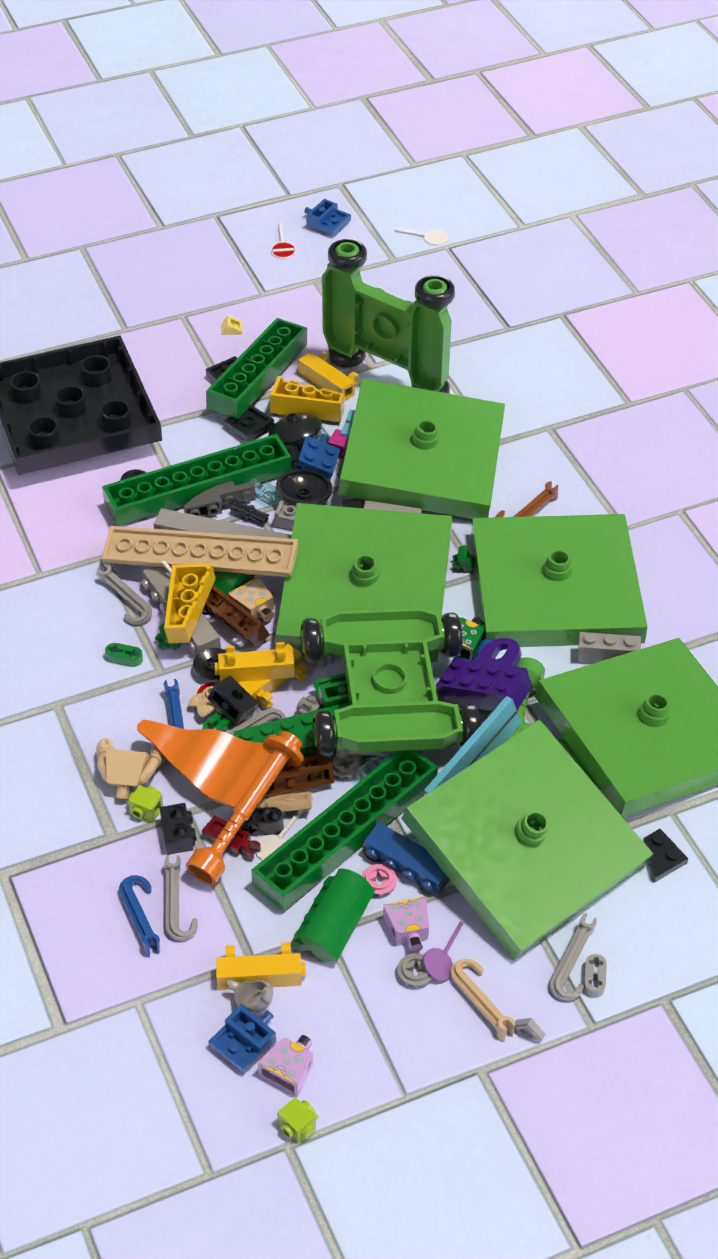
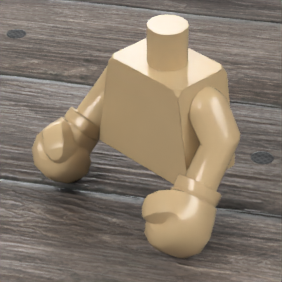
M109 738L101 739L96 746L97 768L108 785L117 787L116 799L128 800L130 788L137 789L139 785L146 784L156 769L166 761V758L154 745H152L150 755L147 752L114 749L113 742Z

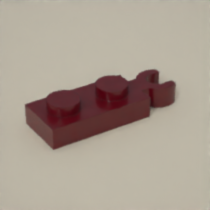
M214 815L202 829V835L215 842L227 822ZM239 829L226 849L237 855L243 851L246 857L254 859V852L251 849L260 851L261 844L256 840H251L250 834Z

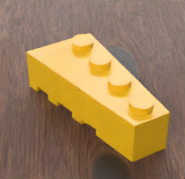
M278 376L270 394V413L278 415L299 412L309 413L322 420L341 422L344 414V394L325 388L318 390L311 384L303 386L298 384L296 380L289 382L285 381L284 377Z
M212 563L172 565L164 625L169 643H189L216 579Z

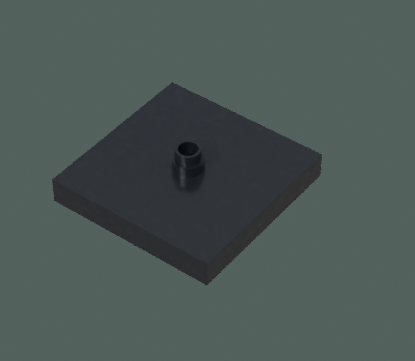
M121 335L0 362V428L18 475L162 441L161 423Z

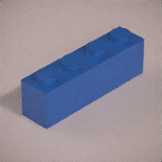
M380 822L377 823L364 841L365 852L368 857L373 860L380 859L386 866H389L394 871H399L409 881L420 883L429 892L433 891L440 894L450 880L424 847Z

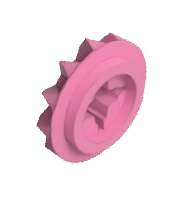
M383 864L371 865L362 873V877L375 889L374 894H379L382 897L383 894H390L392 889L396 888L397 876L389 866ZM377 875H379L382 881L381 885L376 881Z

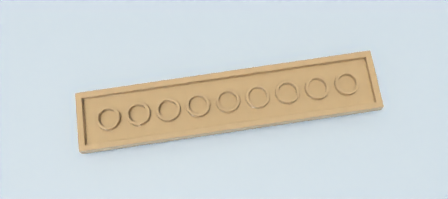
M110 526L101 560L103 563L164 567L162 564L164 560L171 568L172 565L212 563L213 570L218 572L292 577L299 541L298 539Z

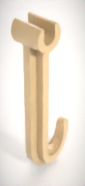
M471 959L456 961L451 968V978L454 983L495 1027L498 1039L505 1041L507 1032L512 1037L515 1028L514 1019L504 1016L463 971V968L470 967L481 975L484 972L483 967Z

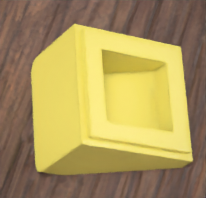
M227 315L221 324V334H242V321Z

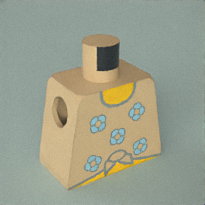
M260 577L228 593L229 598L256 619L262 618L268 622L274 617L272 612L274 609L273 596Z

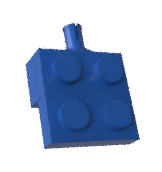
M323 199L313 209L306 207L304 210L307 226L332 236L351 220V214L339 210L337 203L327 199Z
M322 434L320 441L306 435L296 465L320 472L326 477L331 478L340 449L327 444V434L326 436Z
M240 1005L224 1020L225 1025L208 1041V1044L214 1051L244 1074L276 1043V1032L266 1025L274 1016L269 1010H266L258 1018L243 1005Z

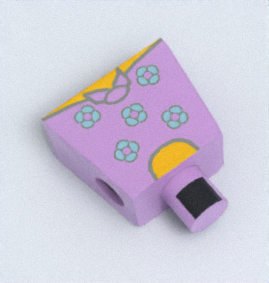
M426 896L383 904V919L395 943L399 946L408 944L411 952L422 950V941H426L429 937Z
M301 1035L296 1043L288 1038H282L259 1061V1076L298 1097L313 1066V1053L308 1050L312 1045V1040L305 1035Z

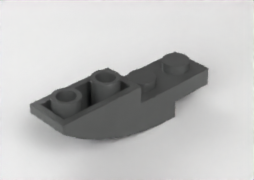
M233 481L212 487L184 505V513L202 517L222 514V508L231 506L235 499L242 503L256 500L255 485L253 482L235 486Z

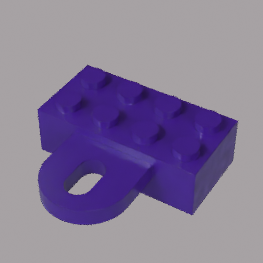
M499 638L487 643L475 660L454 657L436 684L441 701L458 704V706L474 704L478 709L494 711L502 700L508 696L513 699L518 711L532 688L527 668L517 667L522 656L518 642L511 638ZM507 649L501 658L495 659L500 651Z

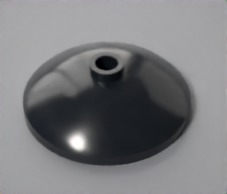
M290 413L282 417L271 427L268 436L277 434L284 445H294L304 442L306 435L309 437L317 435L322 428L320 418L313 414Z
M294 469L283 473L277 479L276 491L284 501L297 506V503L320 505L330 498L332 483L320 472L309 469Z

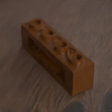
M212 586L204 607L257 649L270 635L263 623L217 587Z
M311 755L304 757V761L298 767L285 764L271 785L274 787V790L269 791V788L262 799L334 783L333 766L330 759ZM314 776H318L320 780L313 781Z

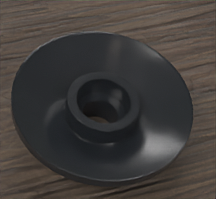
M208 648L199 652L193 660V668L196 674L207 680L220 679V675H215V663L219 662L218 654L226 653V650Z

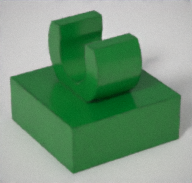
M466 545L458 547V554L452 556L455 561L452 563V566L455 570L463 568L466 573L473 571V554Z
M165 623L158 627L160 634L155 637V640L159 642L158 647L161 650H165L170 646L176 650L181 644L168 642L164 629Z

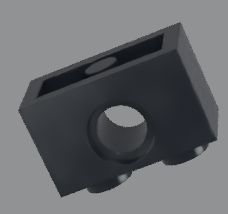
M231 676L215 684L207 698L235 726L252 717L259 705V702Z

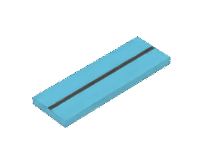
M506 696L424 789L426 794L508 740L522 723L513 699Z

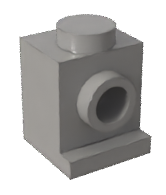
M280 501L275 511V527L293 531L296 506L286 505L284 501Z

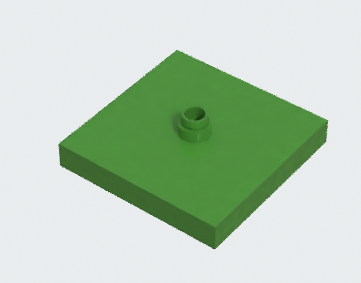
M362 378L341 472L338 495L420 508L425 511L470 519L488 518L505 403Z
M297 503L291 539H298L299 547L292 577H285L276 630V642H284L285 646L289 644L295 649H301L300 630L302 621L306 618H315L321 623V617H326L337 611L423 608L432 612H440V617H442L452 516ZM436 650L429 651L430 661L437 662L438 652Z
M625 514L472 518L471 536L481 618L483 621L482 627L485 629L484 639L511 638L517 641L520 647L578 645L579 632L641 636V643H645L648 626Z
M680 638L538 681L535 698L601 792L623 818L718 785V686Z
M540 719L408 806L401 818L514 960L644 866L653 855L651 850Z

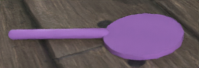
M462 921L458 923L444 951L440 948H431L424 954L423 966L426 972L435 980L444 981L451 977L453 962L447 953L463 925Z

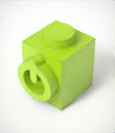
M139 785L136 791L132 792L128 798L130 814L138 819L142 818L153 823L160 813L159 807L163 806L161 792L152 786L145 788Z
M295 1096L277 1112L278 1125L281 1126L282 1132L287 1138H293L297 1143L304 1138L308 1139L316 1130V1120L319 1116L313 1106L306 1100L300 1101Z

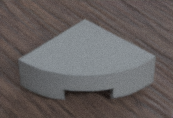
M532 1018L517 1019L515 1021L514 1029L520 1034L524 1031L533 1036V1040L542 1041L546 1035Z

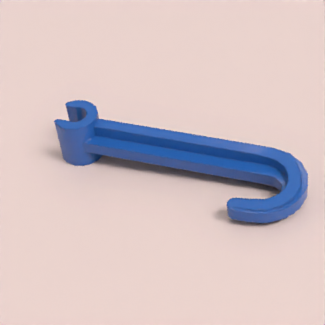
M174 679V685L170 687L167 680H165L163 685L168 702L171 726L184 729L178 681Z
M131 875L120 883L119 893L143 943L144 954L150 957V948L152 947L156 949L157 954L160 953V938L153 932L132 886L134 884H141L147 892H151L152 887L146 878Z

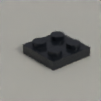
M252 405L238 419L228 417L223 420L224 427L246 441L253 439L275 424L273 418Z

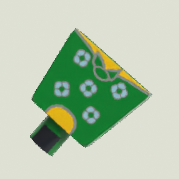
M460 617L463 643L461 653L457 657L474 660L478 646L484 640L485 629L482 627L483 621L479 617H474L471 621Z

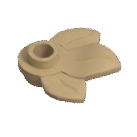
M213 686L205 688L202 693L194 695L189 700L188 707H197V712L201 718L206 717L214 710L223 714L207 699Z

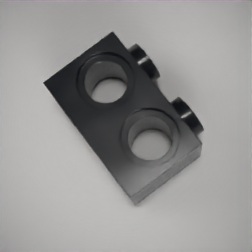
M186 803L159 807L167 855L193 851V841H197L195 828H190V824H193L192 812L187 811Z

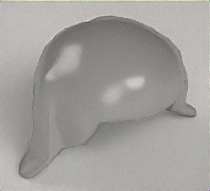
M233 980L227 981V986L235 992L236 1004L238 1006L243 1005L253 1014L263 1012L272 1002L273 988L267 981L255 980L252 982L243 981L241 983Z

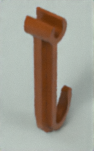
M552 481L547 482L545 490L513 517L532 516L548 501L557 500L558 485L552 488ZM501 510L495 517H504L505 511Z

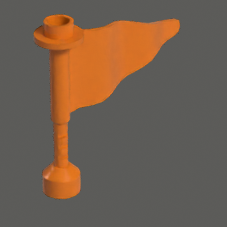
M143 719L137 725V731L149 740L206 797L234 809L232 817L213 845L196 849L185 865L188 871L196 878L207 884L215 885L226 869L222 856L223 852L244 821L250 818L285 764L294 767L302 764L304 757L300 750L303 745L296 736L286 731H282L279 736L269 735L264 743L246 741L215 729L188 730Z

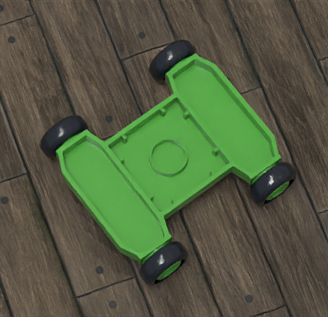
M340 239L333 242L328 248L329 263L322 275V330L328 344L330 361L342 368H352L364 361L367 352L408 370L411 387L450 394V385L447 379L449 378L452 320L447 307L455 298V286L452 281L440 275L425 276L415 285L416 300L414 303L408 300L405 301L385 292L381 288H375L363 283L359 271L367 261V249L363 243L354 239Z
M423 608L337 611L326 617H321V623L315 618H306L302 621L300 642L304 662L308 664L317 663L320 661L321 655L322 657H327L328 653L343 656L350 706L334 710V716L329 711H318L314 714L313 745L317 757L329 758L334 754V750L341 751V748L356 753L443 749L451 744L462 747L481 726L480 713L474 704H465L458 709V704L441 702L437 699L429 651H442L443 655L447 658H454L460 655L463 634L461 620L456 613H445L440 617V612H432Z

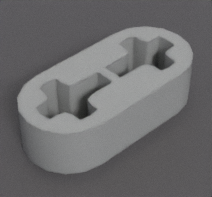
M599 954L589 955L585 963L584 991L589 997L593 998L602 996L606 986L607 962ZM593 963L598 964V972L594 971ZM593 980H597V989L593 988Z

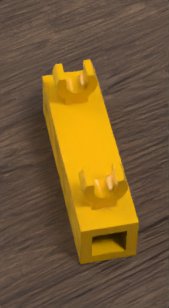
M310 352L298 359V373L319 388L343 393L344 402L355 395V386L359 384L355 379L359 375L351 372L346 376L331 366L326 360L329 358L327 353L322 352L319 356H316Z
M284 642L276 643V650L236 653L234 646H226V653L218 654L219 662L215 663V675H220V681L228 676H231L237 682L295 677L293 648L285 649Z
M289 644L285 646V649L293 648ZM293 648L295 677L303 681L308 677L304 673L307 671V667L303 665L302 653ZM289 678L241 681L238 683L260 702L264 708L268 709L273 705V702L270 701L273 698L271 693Z
M290 942L281 943L282 954L236 957L235 945H225L226 957L216 958L217 989L232 990L227 986L228 980L238 983L264 980L270 983L272 987L302 986L301 977L306 976V964L301 962L300 953L291 954Z

